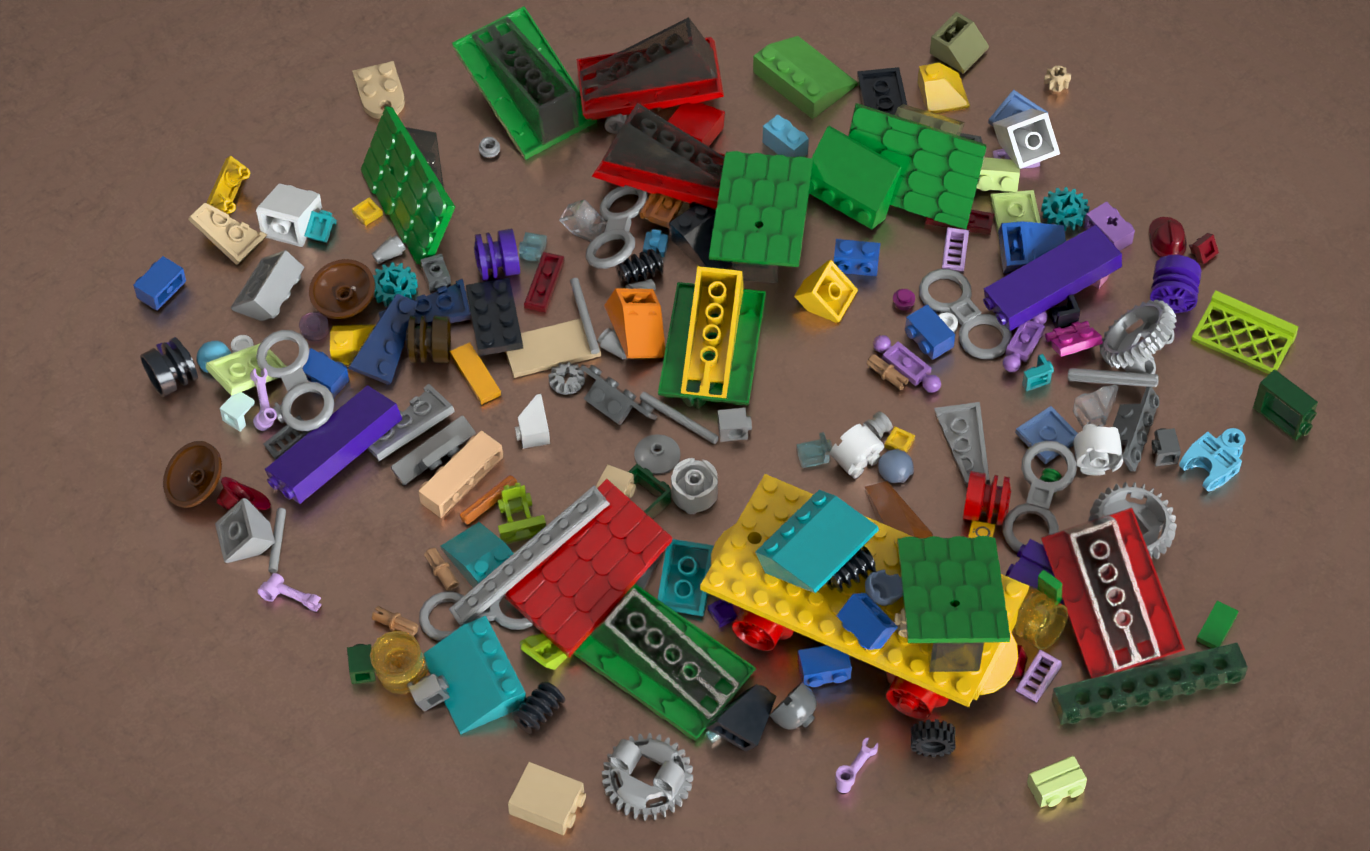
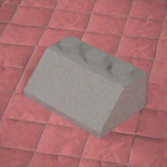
M286 250L262 258L230 308L235 312L259 321L275 318L280 312L279 307L289 298L291 288L301 279L300 274L305 267Z

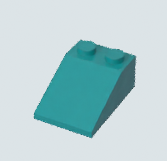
M480 522L440 546L473 588L514 554L503 540Z
M672 539L665 552L658 600L675 612L703 616L709 593L700 590V584L711 567V553L714 545Z

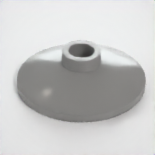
M655 434L643 438L637 444L634 457L636 464L642 468L649 469L653 475H661L672 471L679 463L680 448L672 438Z

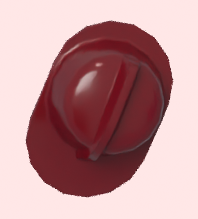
M1159 217L1151 222L1149 226L1151 244L1154 252L1159 257L1183 255L1185 253L1187 241L1184 228L1179 221L1171 217Z
M223 477L221 479L223 488L217 497V504L228 511L243 498L247 499L256 509L266 510L270 508V500L260 491L241 484L230 477Z

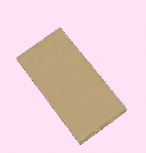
M581 319L521 333L523 349L506 351L514 378L552 369V367L556 368L559 363L563 365L570 362L572 364L601 357V351L597 354H591Z

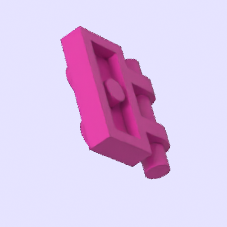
M1077 321L1071 323V326L1062 329L1061 327L1054 328L1052 332L1045 334L1047 342L1051 341L1052 348L1061 357L1103 344L1102 335L1093 327L1090 328L1088 321L1081 323Z

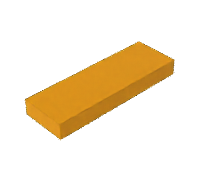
M470 342L450 351V356L481 405L501 396V390Z

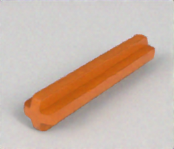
M512 475L507 476L460 514L461 520L466 525L472 523L496 504L497 500L501 499V492L504 490L503 486H514L517 480Z

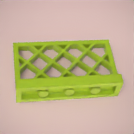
M1215 290L1211 302L1194 331L1191 340L1270 374L1274 369L1278 370L1289 347L1297 336L1299 326ZM1214 309L1222 313L1224 319L1212 322L1210 313ZM1235 320L1241 321L1244 328L1233 331L1230 322ZM1226 323L1229 332L1217 335L1214 326ZM1211 328L1214 337L1206 339L1199 336L1201 330ZM1259 329L1263 331L1265 337L1254 340L1250 331ZM1247 333L1250 342L1238 344L1235 335ZM1231 337L1235 346L1229 348L1222 346L1220 340ZM1279 338L1286 341L1284 347L1274 349L1271 340ZM1267 342L1271 351L1259 354L1256 345ZM1252 346L1255 355L1251 357L1244 356L1241 349ZM1273 355L1276 363L1271 368L1264 365L1261 358Z

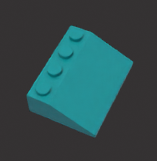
M818 490L755 553L766 574L816 593L879 531V527L837 496Z
M486 616L464 624L421 655L430 675L435 674L437 677L443 675L448 682L449 688L446 690L450 698L446 699L444 703L460 735L510 714L518 709L521 703H525L526 692Z

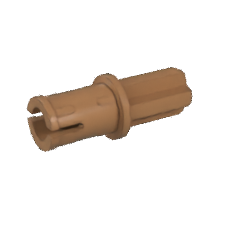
M875 354L869 357L867 365L880 374L881 379L888 380L899 390L904 388L903 383L907 385L909 378L894 369L893 364L889 365Z
M435 547L429 548L424 553V556L432 567L434 576H438L447 591L454 590L459 585V581L450 570V564L444 561Z
M380 606L375 608L378 613L373 611L372 620L389 626V629L392 631L396 629L409 636H414L418 632L419 625L401 617V614L398 612L392 613Z

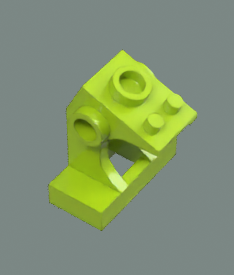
M519 482L515 483L514 486H503L504 490L501 492V499L497 500L500 513H505L507 523L498 525L499 538L506 544L533 538L546 527L544 515L531 517L529 507L533 506L530 493H526L525 485L521 486ZM524 511L525 519L514 522L511 514Z

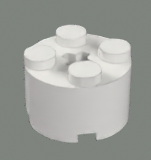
M863 423V426L857 424L840 437L842 443L839 446L834 444L830 451V455L855 479L863 473V468L867 465L874 466L879 462L881 458L879 454L884 449V444Z
M1088 424L1083 427V431L1075 436V458L1077 467H1080L1082 473L1094 476L1104 475L1106 470L1112 469V472L1122 466L1121 440L1116 427H1097L1094 424Z
M688 458L679 462L674 467L671 476V495L679 508L685 510L688 514H696L710 508L715 503L718 496V476L715 467L710 462L703 459L699 461L695 460V458Z

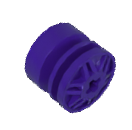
M512 228L499 230L497 232V241H493L490 233L487 232V243H483L481 234H475L474 255L482 280H488V269L492 270L493 278H497L499 267H502L505 276L520 274L518 251Z
M1168 255L1161 257L1156 261L1150 299L1152 301H1164L1172 308L1174 313H1184L1192 310L1198 301V287L1202 272L1200 265L1187 256Z

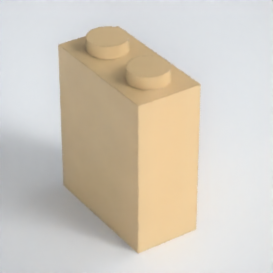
M529 762L508 802L509 814L564 836L567 828H571L576 818L574 813L577 807L581 808L586 798L584 785L580 781Z

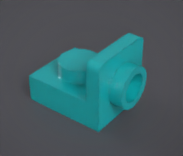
M319 210V213L312 211L304 236L327 243L332 225H336L337 220L328 211Z
M1043 354L1038 355L1037 367H1031L1023 373L1022 386L1025 391L1051 383L1054 369L1052 363L1049 360L1047 361Z

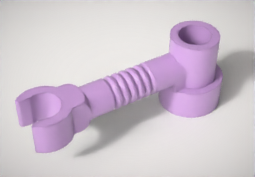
M254 368L250 373V377L257 387L261 410L255 415L253 423L258 430L265 431L273 425L277 413L274 409L270 408L265 385L268 375L267 370L264 368L261 371V377H259Z
M273 573L267 582H263L258 589V594L269 602L274 601L277 595L281 593L302 602L304 606L315 612L322 605L318 603L321 599L319 596L309 593L305 594L283 584V577L277 573Z
M865 738L859 754L851 765H843L837 769L835 781L839 792L847 793L850 791L851 786L855 782L856 773L870 756L877 753L878 743L874 748H868L866 746L869 738Z

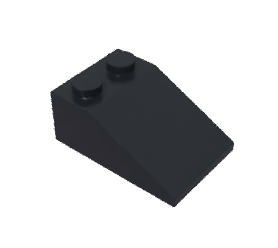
M697 203L669 223L670 240L700 267L728 269L736 263L732 261L709 260L716 211L711 207Z

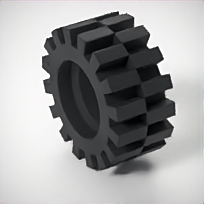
M928 719L926 722L919 721V724L915 723L911 727L912 751L919 755L923 753V756L926 757L928 755H932V757L939 755L941 757L944 756V753L947 755L951 754V751L953 752L956 748L955 727L951 723L947 724V721L944 720L939 722L938 719H935L934 722Z

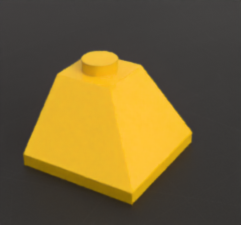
M941 63L919 66L917 83L927 111L941 113L969 108L970 104L958 72Z
M828 260L803 280L794 297L808 312L838 323L858 289L832 260Z
M376 324L333 326L330 331L331 359L344 365H350Z

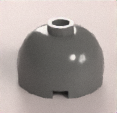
M801 682L769 716L780 727L788 730L796 729L801 725L806 728L815 719L812 715L817 707L815 694L807 685Z

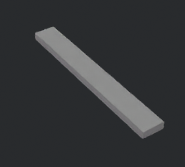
M595 485L449 608V611L460 626L478 617L610 504Z

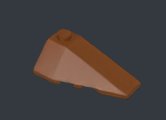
M887 481L865 486L866 494L878 522L916 538L933 536L928 527Z

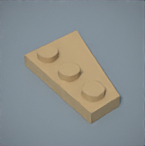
M207 203L199 207L188 219L236 265L268 235L262 231L259 233L249 228L250 225L230 218L228 214Z

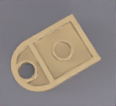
M394 61L352 70L363 109L369 116L380 119L381 115H383V110L380 108L383 106L393 107L396 114L402 111L405 105V98Z

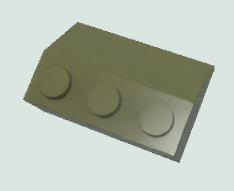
M905 104L899 106L895 113V116L958 136L961 135L965 122Z

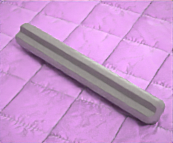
M1070 368L1068 371V380L1076 382L1157 387L1159 382L1157 374L1078 368Z

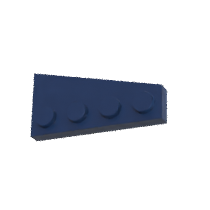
M463 279L456 281V284L450 287L443 286L438 288L437 292L428 296L423 294L416 297L415 301L418 303L414 315L417 316L418 326H420L422 315L426 316L428 326H432L434 315H449L450 323L471 319ZM384 311L379 312V319Z
M396 294L348 366V369L385 384H391L406 340L410 315H414L418 302Z

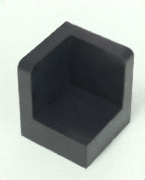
M1074 295L1068 296L1067 305L1050 309L1049 315L1055 328L1061 327L1062 329L1071 326V323L1079 321L1080 309Z

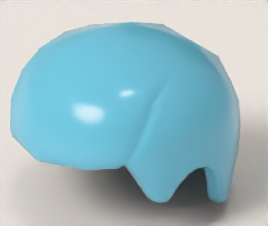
M210 341L200 347L197 352L196 361L199 367L208 373L206 370L207 362L232 353L223 342Z

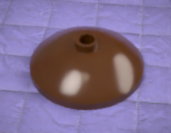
M351 259L336 260L323 266L314 275L309 286V298L313 307L321 315L333 319H344L358 314L368 306L375 293V280L370 269L363 263Z
M194 441L186 444L173 455L163 477L164 493L171 503L178 507L189 508L200 504L211 495L219 482L222 470V460L218 450L207 442Z

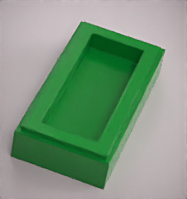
M1043 570L1038 575L1037 593L1057 607L1062 601L1063 584Z
M1217 601L1196 641L1218 651L1239 611Z

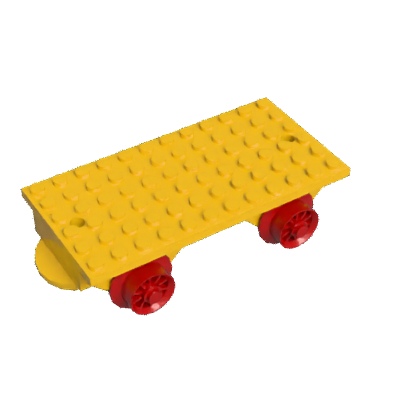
M764 474L736 524L725 530L715 542L711 553V567L700 584V590L733 604L737 617L732 624V629L740 640L753 648L770 651L774 649L779 639L791 638L793 632L796 631L887 671V679L891 684L886 693L887 700L895 709L907 716L917 719L928 718L934 707L945 706L949 699L969 707L972 700H977L979 695L994 693L1005 686L1014 674L1018 661L1017 643L1011 632L1017 621L1018 610L1029 590V586L1001 574L1009 623L1010 642L908 643L907 638L900 636L899 630H895L881 649L868 650L858 643V638L852 632L847 631L842 626V621L836 616L853 594L866 593V579L859 575L860 583L858 584L851 579V588H847L843 583L842 593L836 588L833 590L829 589L826 583L816 593H813L766 574L755 553L766 540L812 497V493ZM866 517L879 527V531L864 545L870 551L875 561L876 571L884 569L887 575L898 574L901 578L897 539L913 536ZM903 595L892 605H878L893 622L895 613L901 614V610L904 608Z

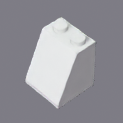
M1032 108L993 123L1000 146L1019 169L1060 154L1047 112Z
M279 183L256 209L260 231L268 234L266 238L303 247L307 239L304 235L311 212L319 213V210L322 208L320 194L311 190L306 191L292 185Z

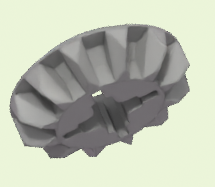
M570 362L563 365L559 363L556 368L552 367L549 374L551 388L560 394H573L579 391L585 382L584 371L579 368L578 364L572 365ZM569 373L570 377L565 383L563 377H565V374Z

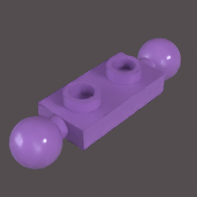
M1046 312L1019 326L1006 348L1007 356L1003 359V367L1006 371L1016 372L1021 366V361L1027 362L1044 333V324L1048 318Z
M879 335L874 339V349L879 353H884L882 360L889 365L893 364L894 369L909 378L913 385L916 386L922 381L924 389L930 393L937 392L940 389L941 381L939 377L929 375L931 367L900 342L891 346L890 339L885 335Z

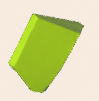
M543 633L528 636L520 641V649L546 668L555 670L567 658Z

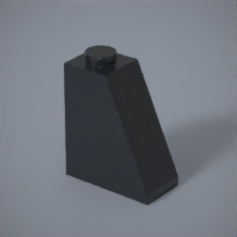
M756 684L745 690L707 724L706 728L747 752L758 746L777 696L769 692V689L765 686Z

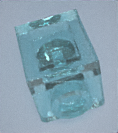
M525 232L523 242L519 243V257L528 261L540 262L547 244V236Z
M824 432L819 433V440L796 445L802 468L829 463L832 443L830 439L826 440Z

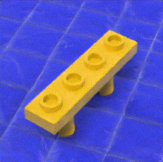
M227 157L206 203L226 214L234 212L236 206L233 200L242 180L250 177V170L234 157Z

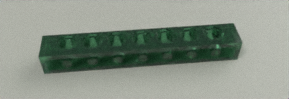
M1233 643L1056 687L1053 689L1051 700L1060 724H1075L1085 718H1099L1105 713L1113 711L1122 712L1129 707L1137 705L1143 707L1153 701H1167L1181 694L1191 695L1197 690L1205 688L1214 689L1228 682L1231 684L1238 683L1245 678L1248 666L1238 643ZM1215 666L1221 667L1223 670H1218ZM1191 672H1197L1200 674V676H1196ZM1169 678H1175L1178 681H1171ZM1146 684H1153L1155 687H1149ZM1123 689H1128L1132 693H1126ZM1100 695H1106V696H1108L1109 698H1108V699H1104V698H1101ZM1076 701H1083L1086 704L1082 705L1077 703Z

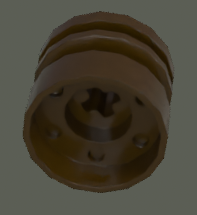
M410 315L406 330V349L409 354L410 363L417 362L418 353H420L422 363L426 362L428 353H432L434 363L450 362L451 323L449 315H434L432 326H428L425 315L421 316L420 326H418L417 316Z

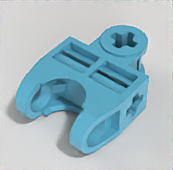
M1230 428L1225 430L1218 438H1215L1209 432H1206L1187 450L1179 463V467L1184 471L1195 467L1207 470L1209 476L1202 485L1207 491H1212L1222 486L1240 470L1242 460L1239 457L1242 454V446L1245 443L1244 433L1239 429Z

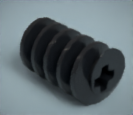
M657 247L656 253L653 249H649L647 255L644 251L640 252L639 258L636 254H632L631 261L627 258L615 266L619 280L621 282L624 280L627 285L630 284L631 277L635 282H638L639 275L644 280L647 279V272L652 277H655V270H658L660 274H664L663 260Z
M863 546L862 549L852 556L826 582L829 589L833 590L836 588L842 593L843 583L847 588H851V579L858 584L860 583L859 575L867 579L868 570L871 573L877 572L875 561L870 551Z
M541 682L537 687L538 689L533 690L531 696L525 698V703H521L518 709L512 713L516 724L529 734H532L531 727L536 730L540 729L537 721L546 723L547 719L543 714L547 716L553 715L550 707L555 710L559 709L557 700L561 703L566 701L560 690L549 682Z

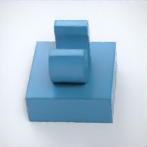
M652 229V232H646L643 251L646 255L649 249H653L656 253L657 247L661 257H665L668 235L661 234V230Z

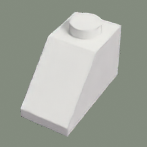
M537 394L518 416L519 426L515 427L517 441L521 440L523 449L550 444L549 429L541 394Z

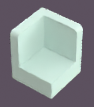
M242 392L232 395L220 407L222 420L241 432L246 426L244 415L255 404L254 400Z

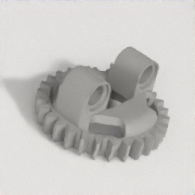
M1149 300L1147 303L1142 302L1140 306L1135 305L1131 310L1127 309V313L1121 315L1118 320H1114V324L1108 326L1109 331L1104 332L1103 344L1099 346L1102 357L1112 368L1115 366L1118 369L1121 366L1126 372L1155 374V359L1151 354H1155V351L1161 350L1164 345L1173 342V329L1176 327L1174 323L1177 322L1176 314L1167 303L1159 300ZM1142 319L1144 323L1132 333L1128 334L1125 331L1135 322ZM1143 336L1144 339L1138 342L1140 337Z
M1125 482L1122 488L1115 484L1113 490L1108 487L1105 493L1101 492L1090 509L1089 513L1091 515L1088 519L1089 522L1101 518L1103 515L1107 516L1132 507L1151 559L1152 556L1155 559H1159L1160 553H1166L1167 547L1170 548L1172 540H1174L1177 524L1174 523L1176 516L1171 515L1173 507H1167L1168 500H1160L1162 493L1157 496L1154 495V488L1147 491L1145 490V484L1141 488H1137L1136 482L1133 483L1132 487H1128ZM1127 494H1131L1130 498L1142 500L1144 497L1147 500L1145 504L1128 502L1125 498ZM1162 529L1161 537L1158 539L1159 532Z
M651 733L648 734L647 739H643L641 734L638 735V740L636 741L632 736H629V740L621 739L617 747H613V753L607 755L609 762L603 763L605 770L602 771V777L604 778L602 784L606 788V796H610V803L617 802V810L624 807L626 816L631 811L634 812V819L639 814H643L645 821L647 816L651 814L654 820L657 819V813H661L663 817H666L667 809L674 813V804L681 807L682 799H687V791L692 789L693 775L691 773L693 767L689 765L690 758L684 757L685 750L677 751L678 743L670 746L669 737L662 742L660 734L656 737V740L652 739ZM642 756L662 765L653 780V786L630 776ZM616 773H617V775H618V779H619V782H620V784H621V787H620V788L618 787L617 782H616V778H615V774H616ZM660 796L667 797V803L663 804V801L652 803L650 808H646V802L649 799Z

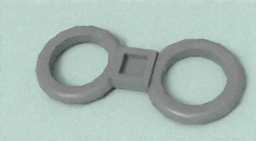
M625 185L624 187L620 186L612 190L603 198L600 204V215L608 222L605 232L590 242L586 249V260L590 266L597 269H607L622 263L631 255L635 248V238L629 232L632 223L631 219L641 212L648 200V192ZM627 194L639 196L636 204L630 209L620 213L609 211L611 204L621 196ZM614 239L625 241L623 249L616 255L606 259L595 257L598 248L604 243Z
M937 269L923 277L919 285L921 300L925 305L928 304L933 311L939 313L947 312L957 317L958 323L961 325L959 342L967 353L980 359H994L1006 352V348L1012 340V332L1005 325L1002 326L996 316L981 314V311L970 300L972 296L971 285L965 276L951 269ZM950 279L960 285L962 295L957 301L952 303H941L930 296L928 288L936 280ZM989 324L1000 330L1003 340L997 347L992 349L978 348L969 340V331L974 326Z
M280 330L264 338L259 345L256 354L258 367L261 370L265 368L268 376L272 378H281L288 391L282 400L280 408L282 419L286 424L297 431L317 429L326 423L333 413V395L326 386L318 382H309L302 369L309 356L308 342L305 338L293 330ZM291 340L297 343L299 354L291 365L283 368H274L267 363V352L276 342ZM307 392L320 394L324 398V407L321 413L314 419L300 421L291 415L292 403L298 396Z
M1045 440L1035 443L1027 449L1022 458L1021 470L1025 480L1031 485L1025 504L1018 505L1008 512L1003 522L1005 540L1016 552L1019 551L1023 543L1019 542L1014 536L1012 527L1014 521L1023 514L1032 513L1041 516L1048 524L1049 535L1059 532L1056 517L1049 510L1054 492L1061 491L1072 483L1076 476L1077 463L1073 453L1065 445L1057 441ZM1054 451L1060 454L1067 464L1065 476L1055 482H1044L1038 479L1031 469V461L1038 453Z
M440 592L426 600L419 612V623L423 632L431 639L440 642L457 629L452 631L435 629L429 622V614L438 604L444 602L456 603L464 595L456 592ZM505 594L474 619L486 616L489 621L496 620L501 626L511 630H523L534 626L526 617L512 619L501 612L500 601Z

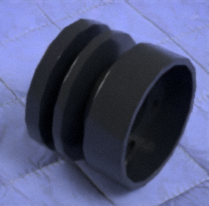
M176 337L169 340L170 346L165 342L161 344L163 355L155 348L140 355L141 363L148 378L162 397L177 390L175 379L184 386L188 384L187 378L192 382L198 379L195 364L190 353Z

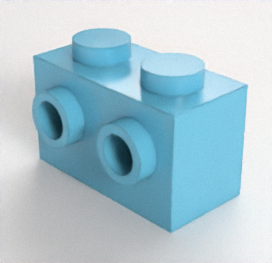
M776 115L763 126L762 142L778 155L788 157H805L808 155L809 138L804 132L796 129L789 120Z

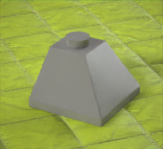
M245 498L241 499L215 523L223 559L226 563L261 555L275 543L270 522Z

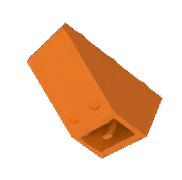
M615 288L604 307L626 357L664 358L666 347L662 311L654 290Z

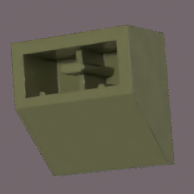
M955 12L931 37L930 54L964 74L989 48V45L972 20Z

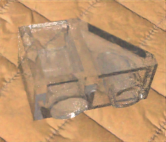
M585 199L569 204L559 219L573 235L591 242L605 232L607 221Z
M1117 384L1109 387L1104 386L1098 391L1089 394L1084 393L1075 398L1073 413L1082 428L1088 424H1094L1097 427L1106 425L1116 401Z

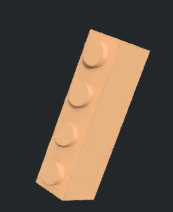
M482 430L476 436H472L464 448L455 453L445 466H441L429 481L421 485L419 489L420 503L442 518L503 459L502 445Z

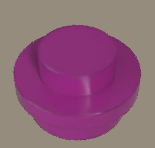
M899 289L893 295V303L900 310H908L915 303V295L908 289Z

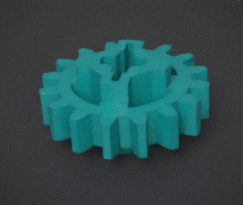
M1067 187L1064 188V191L1056 188L1055 193L1049 191L1048 197L1044 196L1041 207V212H1043L1042 218L1048 219L1047 224L1064 225L1065 231L1067 227L1075 230V225L1081 227L1083 221H1085L1086 213L1089 212L1090 206H1087L1088 199H1083V193L1075 194L1076 189L1070 192Z
M391 262L390 267L383 264V270L375 269L376 275H373L375 293L373 298L376 297L377 303L383 301L384 306L387 307L396 294L412 299V295L417 294L418 282L416 274L411 272L410 267L403 269V263L396 267L394 262Z

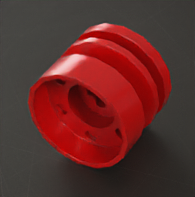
M970 471L963 519L978 522L981 512H986L987 523L991 524L993 513L998 514L996 525L1002 526L1010 504V477L1004 476L1003 486H997L998 475H994L992 483L989 485L986 484V473Z

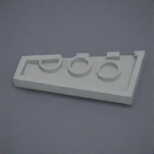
M430 384L423 388L424 393L420 397L415 396L410 401V406L404 412L400 411L402 420L367 448L379 461L455 412L453 406Z
M980 402L934 408L967 488L970 471L986 473V484L990 485Z

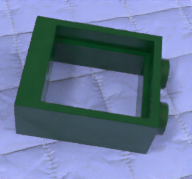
M1274 369L1260 382L1253 409L1296 441L1301 435L1306 436L1312 429L1313 425L1311 423L1317 415L1315 410L1318 401Z
M636 464L628 471L633 474L634 484L639 483L658 498L644 511L649 517L654 519L672 502L671 488L666 482H660L655 478L649 469L642 468Z

